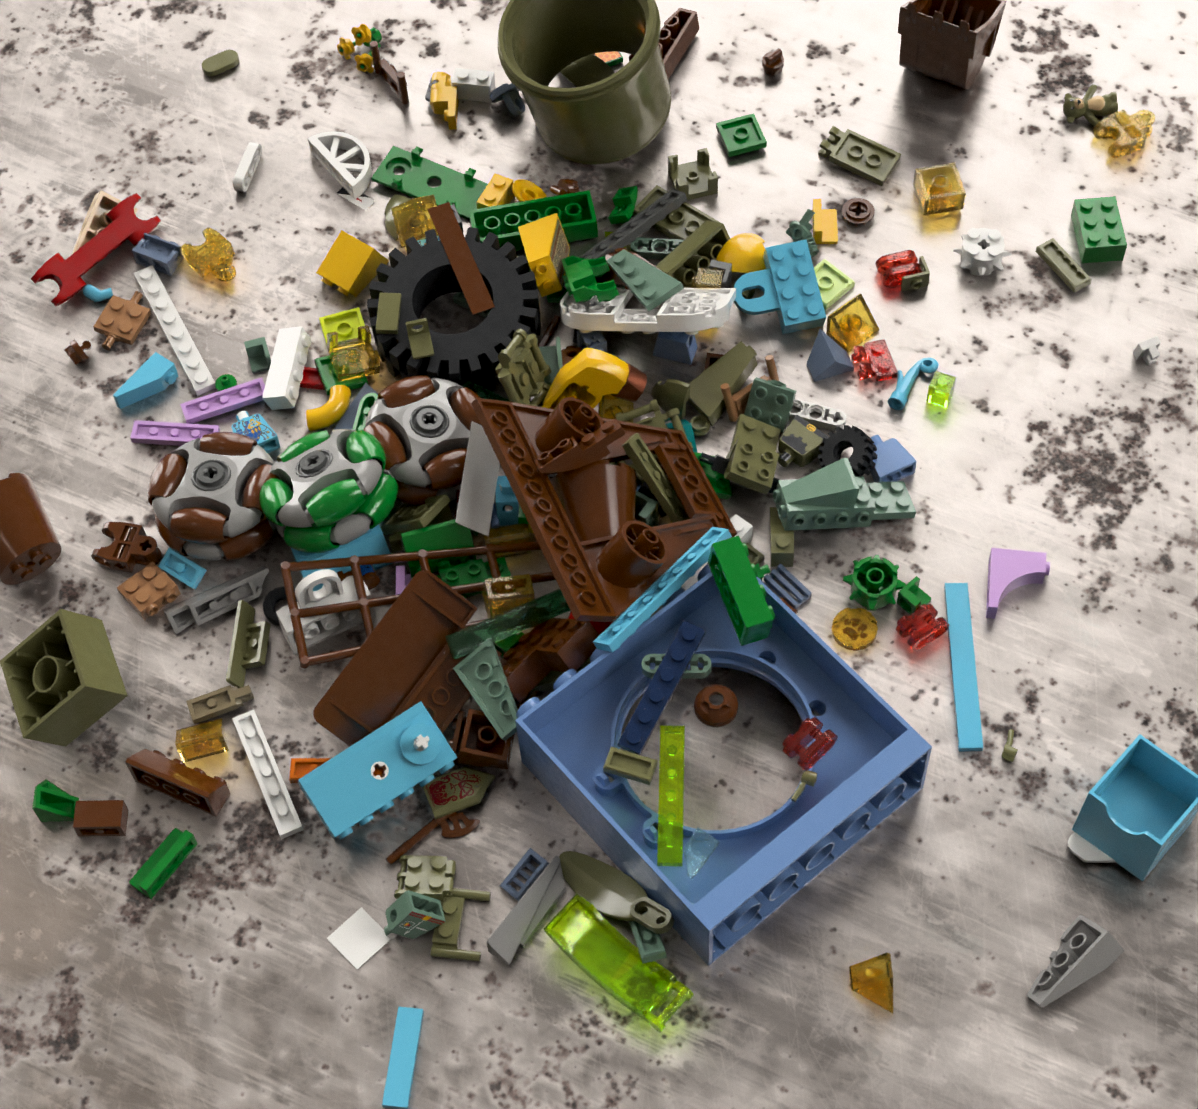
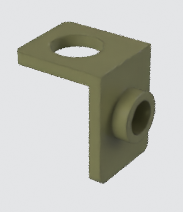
M924 256L919 258L918 270L920 273L902 277V292L928 286L930 271Z
M427 318L406 322L413 359L433 356L434 349ZM415 325H423L420 329H412Z

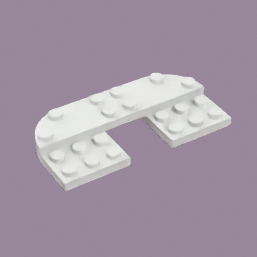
M617 287L619 295L607 302H599L597 295H595L586 302L580 301L576 303L574 296H569L567 291L560 301L561 322L570 328L579 329L580 333L622 331L624 334H631L635 331H643L644 334L685 332L688 335H694L700 330L724 326V323L729 320V309L736 298V288H684L666 300L661 309H652L649 312L647 309H624L633 296V293L625 289V287Z

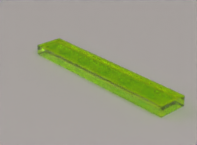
M660 725L657 866H683L685 726Z

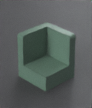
M265 337L245 341L244 344L252 372L258 373L269 370L271 358Z

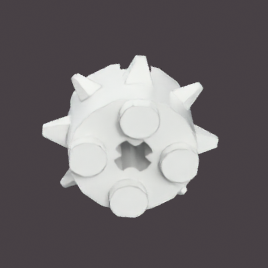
M971 228L968 230L967 235H961L963 240L962 248L953 249V252L961 254L960 267L962 269L967 268L971 270L970 273L977 276H989L994 270L1002 271L1004 269L1001 263L1002 257L1010 256L1011 253L1004 251V237L1001 236V232L997 229Z

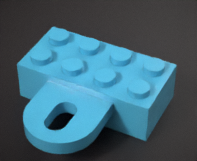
M807 240L766 247L763 255L766 269L746 273L739 277L734 285V288H736L734 303L737 308L750 315L777 311L782 334L822 327L826 320V314ZM759 288L764 292L762 297L745 299L742 296L743 291Z

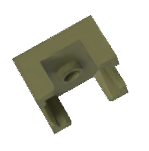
M707 148L697 150V161L678 165V155L668 156V173L675 190L685 193L687 200L718 194V176L716 171H711L710 155Z

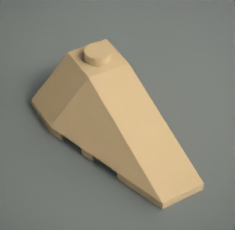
M102 190L95 195L72 254L112 223L107 214L121 200ZM134 207V213L136 215L138 209Z

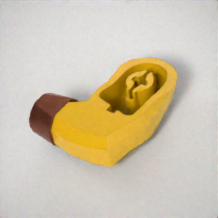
M584 348L559 370L545 396L542 407L554 409L562 399L573 397L595 408L603 395L608 394L635 402L644 392L647 375L612 354L598 349Z

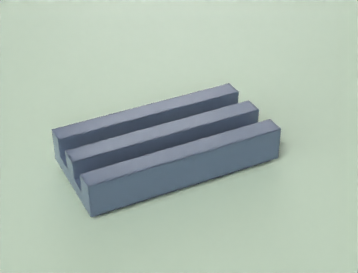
M781 563L777 566L776 570L773 569L769 575L767 574L764 577V581L795 609L811 597L812 593ZM776 578V579L784 586V588H785L787 591L791 592V593L798 599V601H795V600H794L779 584H777L773 579Z

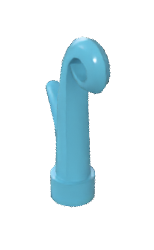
M927 357L917 361L904 377L902 371L898 370L897 386L888 399L889 406L895 410H902L908 401L907 397L919 372L933 373L938 369L939 363L934 358Z

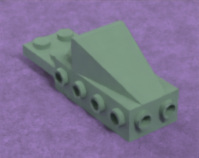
M842 458L800 479L778 480L777 488L773 490V501L784 531L870 527L872 520L915 518L916 514L904 481L866 483L864 476L855 477L848 458Z

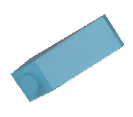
M155 352L113 394L117 407L122 409L164 391L179 376L175 364Z

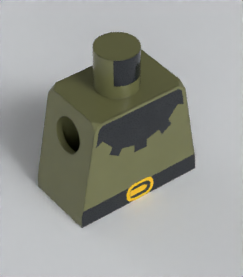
M796 415L779 439L778 451L781 454L778 457V463L783 467H787L791 462H794L799 467L806 466L816 459L819 454H822L819 451V446H824L822 440L824 438L828 439L829 436L799 415Z

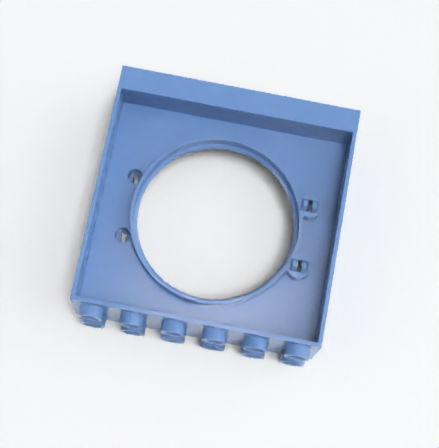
M707 564L699 572L698 582L687 590L681 587L678 591L674 592L666 600V603L662 605L663 608L644 621L636 629V632L629 636L617 650L608 652L596 648L590 657L591 663L578 673L574 669L564 672L555 681L552 693L541 701L537 697L527 700L518 709L515 722L522 763L623 873L635 880L644 889L648 898L671 912L674 918L673 928L709 966L919 792L924 786L932 746L758 577L756 578L759 585L762 584L766 591L765 600L767 605H771L774 610L775 619L773 620L768 638L741 646ZM684 620L706 630L695 654L707 655L711 660V667L744 671L776 687L795 706L806 731L808 753L804 771L809 770L817 773L815 786L806 785L796 802L789 798L780 809L766 818L747 826L727 830H703L677 824L658 815L647 807L635 794L627 778L603 771L610 748L620 749L617 743L621 737L622 728L630 708L646 691L652 678H648L642 673V659L648 654H666ZM650 663L649 667L651 670L655 669V663ZM698 663V668H702L703 663ZM608 777H612L614 781L610 783Z

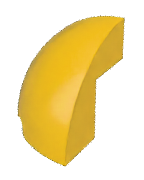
M753 233L738 234L723 245L716 260L731 263L732 272L749 273L765 270L766 267L763 259L765 251L763 243L765 241Z

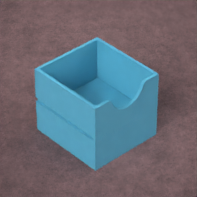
M1139 734L1089 791L1072 830L1143 882L1193 822L1198 812V775Z

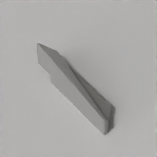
M261 566L163 609V613L175 634L181 632L194 622L199 626L236 608L240 600L249 602L259 597L262 591V584L269 570L266 566Z

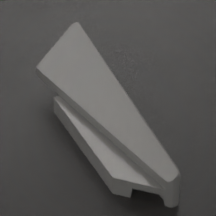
M557 855L487 940L488 951L508 965L512 961L518 947L520 946L524 949L566 891L560 858Z

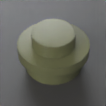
M702 415L694 416L689 421L692 424L695 436L706 435L710 430L709 421Z

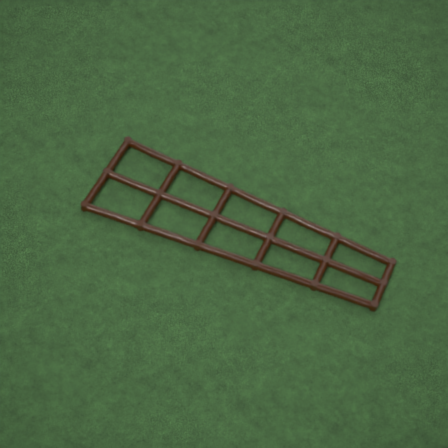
M537 541L500 545L487 544L486 546L430 551L422 549L418 552L360 557L353 555L348 558L290 563L283 561L281 563V572L300 667L303 669L312 665L353 657L361 646L308 657L300 618L360 609L366 638H368L374 630L369 608L392 605L400 594L367 599L360 565L419 560L421 571L427 570L431 572L428 562L430 559L486 555L492 581L451 586L459 594L496 590L502 616L469 622L465 627L471 631L503 624L510 625L517 621L569 611L570 608L567 602L516 613L510 612L504 588L556 579L552 572L502 579L495 554L541 550ZM351 566L358 597L357 601L298 609L291 571Z

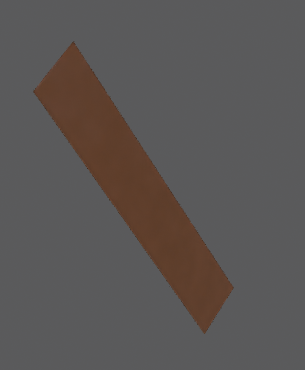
M447 202L427 209L472 314L494 308L493 301L450 203Z

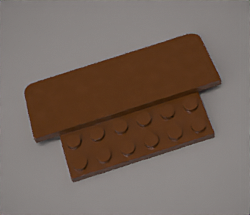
M422 570L417 572L315 706L313 716L316 722L350 747L421 701L443 734L471 696L453 668L485 642L465 627L478 608L430 571ZM496 650L498 657H500L502 653Z

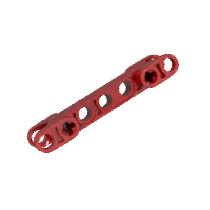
M138 193L124 199L110 210L107 216L112 223L66 260L58 252L47 260L32 276L31 280L35 284L45 279L57 282L60 291L51 301L55 307L68 301L87 285L81 276L127 239L133 246H136L141 239H145L144 233L150 234L161 222L158 216L148 220H141L135 215L134 206L141 200Z

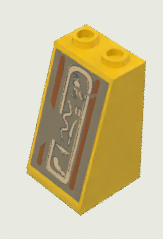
M555 213L518 227L531 271L535 275L541 297L562 290L565 270L561 259L569 257L570 247L558 214Z

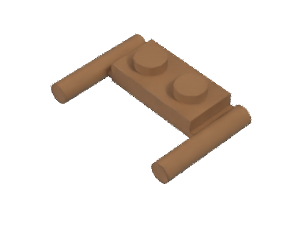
M767 355L765 361L769 376L763 375L760 379L779 381L773 355ZM753 382L734 395H731L728 383L720 386L731 422L737 421L740 414L745 413Z

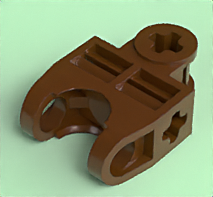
M126 522L105 523L102 533L113 538V542L107 547L94 549L91 555L92 559L102 566L129 573L133 572L135 564L147 566L152 561L158 564L162 559V553L158 548L156 540L146 535L143 526Z

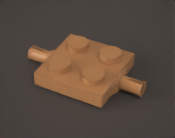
M135 291L131 300H125L114 295L109 300L93 326L95 332L107 337L102 344L105 350L106 348L110 350L115 341L125 342L130 345L134 343L151 315L149 308L138 304L143 297L142 293Z

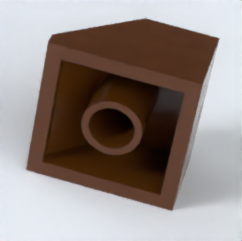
M469 708L457 762L478 767L506 763L511 737L506 741L501 739L483 711Z

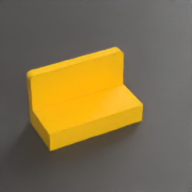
M813 199L812 211L815 214L812 217L815 243L837 244V210L822 209L821 199Z

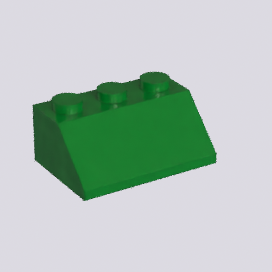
M456 519L401 534L404 553L418 552L422 549L430 551L474 547L470 528L456 523ZM476 556L430 559L428 562L431 573H436L447 566H456L468 560L476 559ZM419 560L406 561L411 578H413L417 572L421 571Z

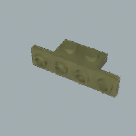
M244 600L238 601L226 672V681L238 688L244 687L246 669L265 665L271 627L266 621L254 623L255 608Z

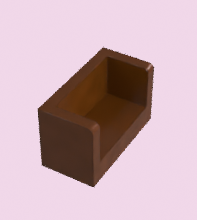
M124 800L76 801L73 829L78 837L126 836L128 807Z

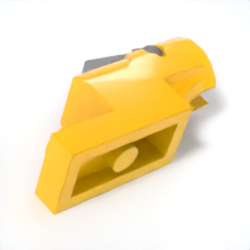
M435 72L430 78L425 99L430 102L435 114L444 115V121H448L449 130H457L459 105L457 86H451L449 74Z

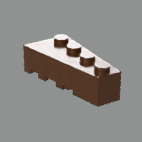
M679 8L664 22V26L661 28L658 43L668 79L700 29L697 11ZM631 54V55L629 56V61H630L635 55H632V54Z

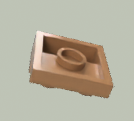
M153 561L117 587L118 592L144 621L156 615L162 607L175 601L177 596L181 594L176 583L164 571L162 572Z

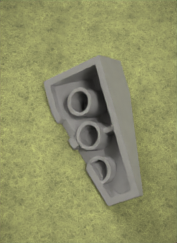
M1080 915L1060 938L1062 941L1058 951H1053L1049 957L1052 960L1047 969L1039 973L1027 994L1029 999L1042 1008L1106 970L1124 951L1107 930L1083 915Z

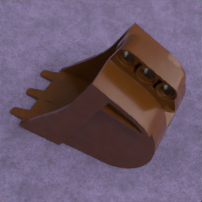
M910 0L900 6L898 34H901L899 65L968 90L979 74L986 56H991L1007 1Z

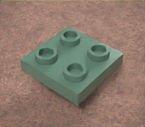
M756 377L753 380L744 415L781 429L780 432L784 433L797 391L787 388L786 384L780 381H766Z

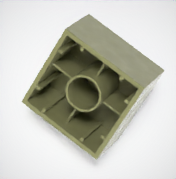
M60 609L0 660L22 736L25 739L66 747L128 696L101 619Z

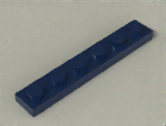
M685 620L683 621L617 743L619 747L641 755L699 647L706 630Z

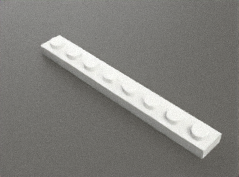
M153 265L134 272V276L197 396L215 389V381Z

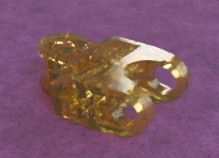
M1122 109L1101 120L1094 127L1092 133L1097 139L1110 138L1115 141L1108 148V153L1112 158L1126 156L1144 148L1146 138L1152 134L1155 115L1150 110L1145 109L1129 115L1125 109Z
M207 227L202 231L206 239L202 245L193 246L184 243L180 246L188 264L202 278L212 273L218 280L227 282L236 276V269L232 265V257L235 256L232 244L214 229Z

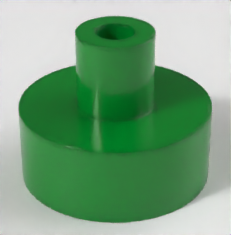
M230 374L221 375L215 382L217 392L238 385L236 378Z

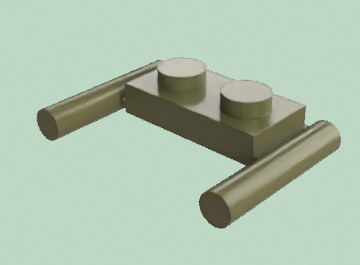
M453 888L452 896L443 898L441 905L445 922L434 928L433 945L431 948L432 957L480 962L481 952L457 949L465 899L490 901L491 892Z

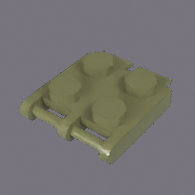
M400 856L399 863L401 864V869L397 874V880L399 881L398 890H395L394 893L396 899L407 890L443 901L444 897L452 896L456 861L448 860L447 856Z

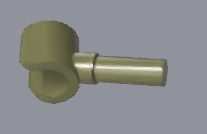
M1012 729L1008 730L1007 742L1002 752V758L1011 762L1014 761L1018 749L1012 747L1014 730Z
M809 770L803 772L799 787L790 798L792 801H797L806 785L815 786L817 773Z

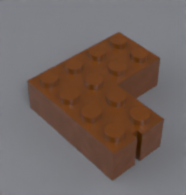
M542 617L534 624L535 627L530 632L520 637L519 643L514 648L504 653L500 663L515 702L520 703L550 671L566 672L570 669L576 671L592 655L596 649L593 641L600 634L590 621Z

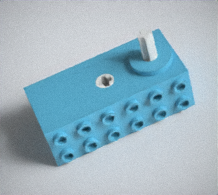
M420 701L300 778L298 785L332 838L339 837L342 840L353 832L351 827L358 823L362 827L374 818L372 814L379 810L380 813L385 812L395 805L393 800L396 798L405 799L415 792L413 787L419 784L423 787L435 779L433 774L439 771L443 774L455 766L453 761L458 757ZM375 767L378 770L383 769L382 778L380 775H373Z

